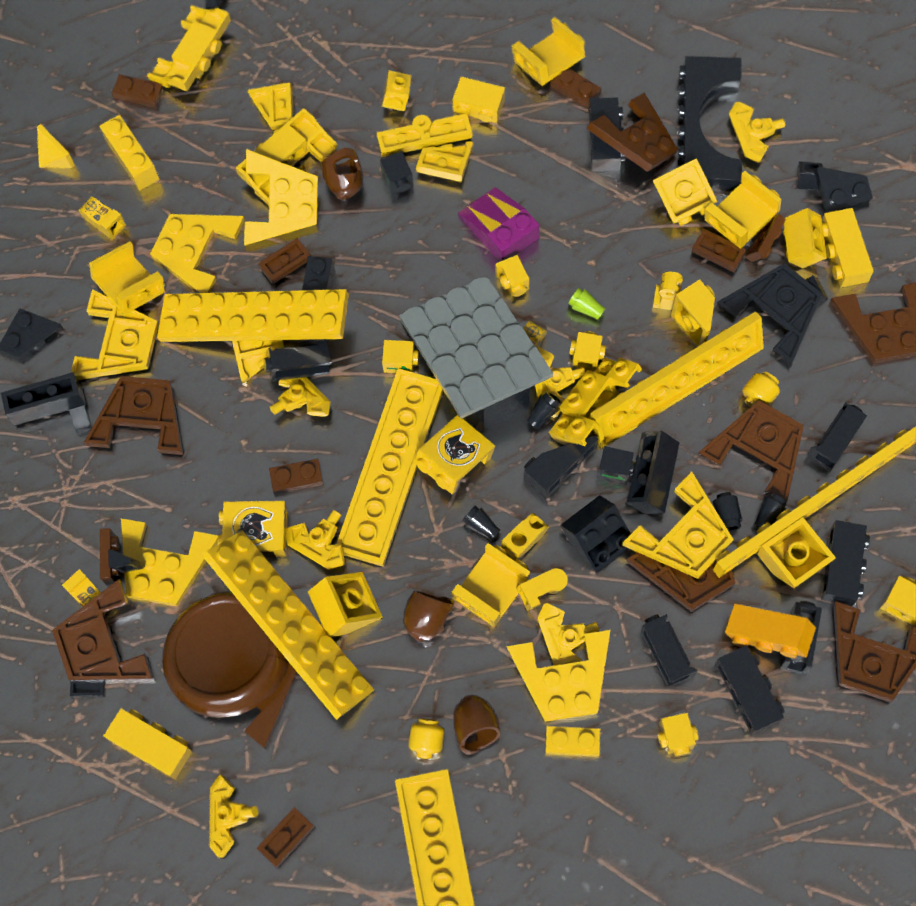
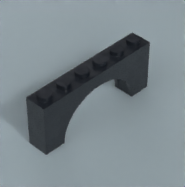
M685 56L684 65L679 67V79H683V85L679 86V99H683V105H679L678 118L683 119V125H679L678 139L682 140V146H679L678 160H682V165L697 158L712 191L733 192L741 184L742 159L725 156L709 144L702 133L699 114L703 107L715 96L728 91H738L741 81V58Z

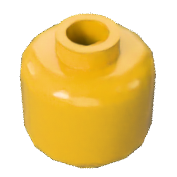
M768 372L753 374L742 389L743 395L746 398L744 400L745 403L752 407L760 400L770 406L780 393L779 381Z
M418 718V722L410 726L408 747L412 751L417 752L416 757L432 759V754L440 753L443 749L445 730L439 725L438 720Z

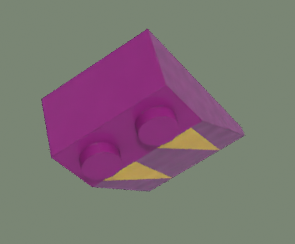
M496 187L458 212L459 217L499 262L515 256L539 239V223L523 206Z

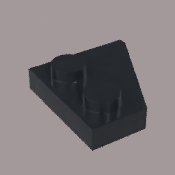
M824 167L814 169L825 213L873 199L867 176Z
M19 308L0 342V353L22 361L31 354L32 350L45 344L44 340L54 332H61L63 327L60 323Z

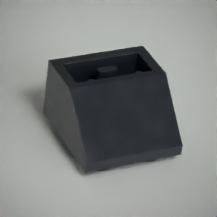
M601 495L597 496L560 525L570 544L595 573L628 549L622 545L631 533L616 505Z

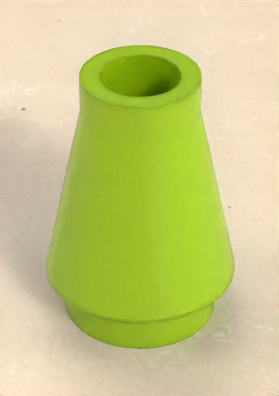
M579 287L568 302L573 310L591 316L596 320L600 318L606 309L586 289L582 290Z

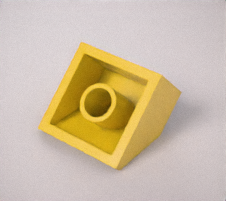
M700 279L676 294L671 313L672 318L696 347L703 342H707L711 330L715 302L713 290L710 286L704 285Z
M803 517L762 545L757 553L771 573L792 588H796L836 559Z
M363 572L325 577L308 591L328 637L349 634L383 617Z

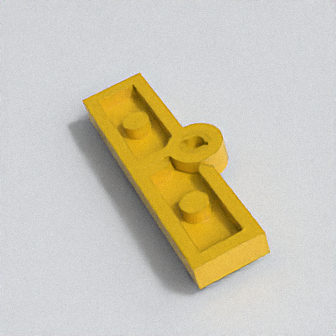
M467 113L434 120L433 123H431L429 117L419 115L414 118L413 125L377 132L382 157L401 151L404 153L473 138Z

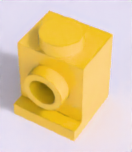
M518 255L495 264V275L500 279L503 289H508L511 296L518 297L529 290V277Z

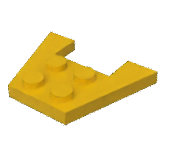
M246 149V174L270 175L269 222H245L244 246L316 225L318 176Z
M169 214L150 255L152 259L195 292L211 293L216 283V277L199 271L197 268L214 233L236 240L245 222L244 216Z
M92 290L87 307L88 315L109 318L99 359L75 356L70 373L74 372L77 378L82 380L148 369L159 327L158 322L136 310H132L124 315L107 296Z
M691 472L675 488L674 493L692 509L660 542L639 525L623 542L622 546L699 579L716 561V558L732 544L734 539L693 472Z
M121 518L123 554L145 564L143 569L125 572L126 596L132 599L178 607L206 563L203 555L207 550L218 544V535L194 531L189 554L172 553L141 547L147 524Z
M610 630L584 634L587 661L536 668L532 642L506 646L545 722L598 713Z

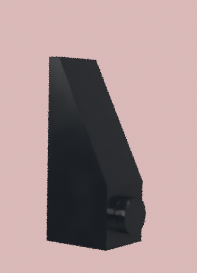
M596 436L586 438V446L571 443L543 452L537 458L532 457L524 466V479L544 498H547L597 448L598 438Z

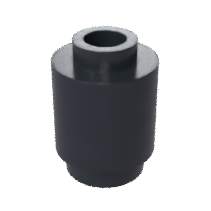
M730 492L718 494L716 496L717 499L713 500L712 503L727 530L730 532L740 529L743 519L738 497Z

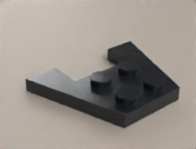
M784 263L717 301V305L735 320L751 302L757 305L788 331L774 346L773 351L792 366L821 300L822 293Z

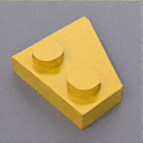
M291 83L248 90V94L272 131L281 128L294 117L293 86Z
M469 141L466 142L465 146L452 148V144L442 145L441 147L422 148L416 165V172L462 182L473 150V142Z
M283 340L232 341L242 383L247 382L264 368L263 359L267 357L268 348L271 347V351L277 348H284Z

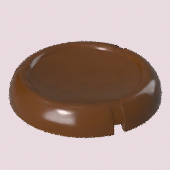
M231 591L213 593L187 607L171 626L162 652L164 677L171 692L178 701L185 703L188 709L209 717H231L257 707L277 689L288 669V663L284 655Z

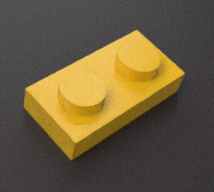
M547 726L545 755L599 757L600 729Z

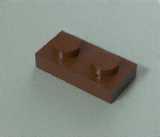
M569 68L550 81L552 88L587 109L590 105V98H597L601 93V87Z
M119 74L112 91V96L115 99L157 108L164 88L162 83Z
M780 214L775 215L758 232L745 257L751 262L765 259L772 251L771 246L774 240L781 235L783 231L782 226L786 219Z
M703 228L691 252L735 272L747 249L743 247L740 249L734 243Z
M296 238L259 262L258 265L273 285L307 263L308 257L311 254L301 241Z
M319 459L269 468L274 495L323 485Z
M110 528L100 529V579L106 585L116 582V576L120 575V571L112 569L108 565V550L119 551L120 549L119 537Z
M294 807L256 849L278 868L315 826Z

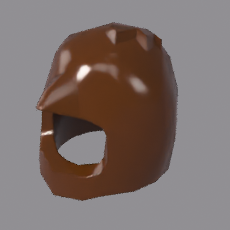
M342 148L321 162L324 181L338 199L351 198L360 191L363 184V171L355 150ZM350 158L346 162L336 164L341 159Z
M414 590L408 598L404 609L403 624L406 631L411 637L420 642L434 638L445 630L443 626L455 602L451 598L444 596L436 597Z
M473 694L466 695L455 706L453 712L454 730L462 752L467 755L477 753L499 738V719L494 708L487 700ZM475 732L477 733L478 738L472 743L465 742L470 735Z

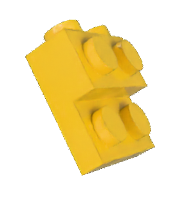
M697 158L653 180L673 225L678 223L679 226H682L692 221L691 216L698 212L704 215L705 208L711 202L713 204L718 202Z

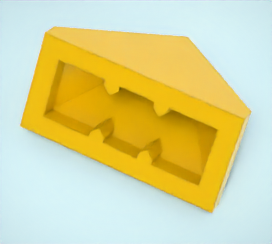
M42 124L37 126L39 167H74L75 164L64 147Z

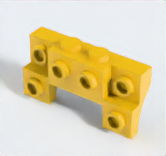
M191 5V12L185 21H181L182 28L188 31L172 55L173 62L158 58V64L155 69L147 75L148 79L153 82L162 83L167 88L172 85L188 91L195 78H201L203 73L209 69L214 55L219 53L222 46L220 38L231 22L229 13L218 8L207 10Z
M303 108L284 126L276 129L267 141L260 143L254 152L293 166L308 152L322 162L338 149V143L323 130L314 116ZM245 159L236 167L237 174L269 206L270 175L246 174Z
M604 358L594 372L587 370L559 407L563 414L549 431L553 440L563 445L576 443L586 446L585 439L593 429L597 430L599 428L596 421L591 420L590 413L617 396L619 392L615 386L629 388L628 381L636 371L640 372L642 370L640 365L623 358H619L617 361Z

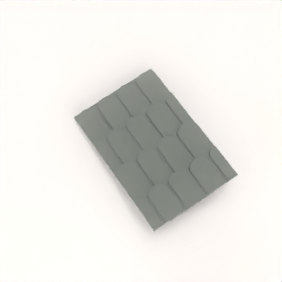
M486 276L477 278L465 286L452 289L445 295L432 298L426 303L410 308L399 315V319L459 417L462 419L476 413L484 430L529 410L530 387L553 377V372L536 346L533 345L503 298L500 297Z

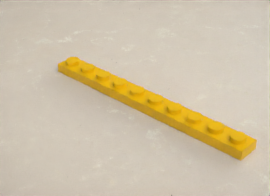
M916 426L910 431L904 429L893 438L895 441L891 444L885 442L874 451L876 454L869 458L868 455L862 457L856 462L855 465L857 467L850 471L848 468L843 470L836 476L837 480L834 483H824L816 490L817 494L812 498L809 495L802 498L796 504L798 507L793 511L789 509L783 511L777 516L778 521L770 525L769 522L764 524L756 531L758 534L752 539L749 536L742 539L736 545L738 548L730 553L729 550L723 552L716 558L717 563L713 571L720 578L758 552L762 545L800 518L806 519L916 443Z

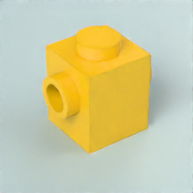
M388 71L382 107L405 111L409 97L411 75Z
M592 331L578 332L577 341L572 340L570 354L574 355L572 368L584 367V370L592 372L597 369L599 359L603 360L606 345H601L603 336Z
M688 713L661 718L659 722L661 732H658L660 747L665 748L667 754L674 753L675 757L690 754V749L694 748L696 745L695 741L698 740V732L695 724L691 725Z

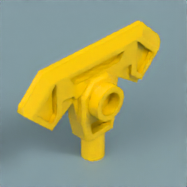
M735 102L729 112V117L744 156L755 162H761L769 146L760 140L774 134L776 129L784 128L785 121L783 118L773 121L771 118L751 119L754 109L741 102Z
M537 346L536 348L550 368L554 355ZM571 367L550 368L553 372V377L535 385L538 398L540 394L544 395L546 391H549L563 403L565 399L557 392L574 384L575 379L581 378L585 373L584 367L574 370ZM559 410L552 417L557 418L561 410Z
M307 377L279 380L280 386L288 387L289 389L278 397V402L270 406V410L274 415L284 409L288 412L301 408L305 404H307V414L322 417L329 415L331 401Z
M332 510L327 520L322 519L310 533L305 523L287 528V545L328 570L343 566L345 560L342 545H330L337 531L335 524L341 517V514Z
M545 603L537 620L553 665L581 662L582 659L571 652V650L585 642L584 634L600 631L597 622L584 625V623L562 625L565 611Z
M218 775L210 787L209 847L218 858L224 857L234 844V839L228 829L248 821V818L258 815V808L256 806L248 807L247 804L229 801L235 788L224 775Z

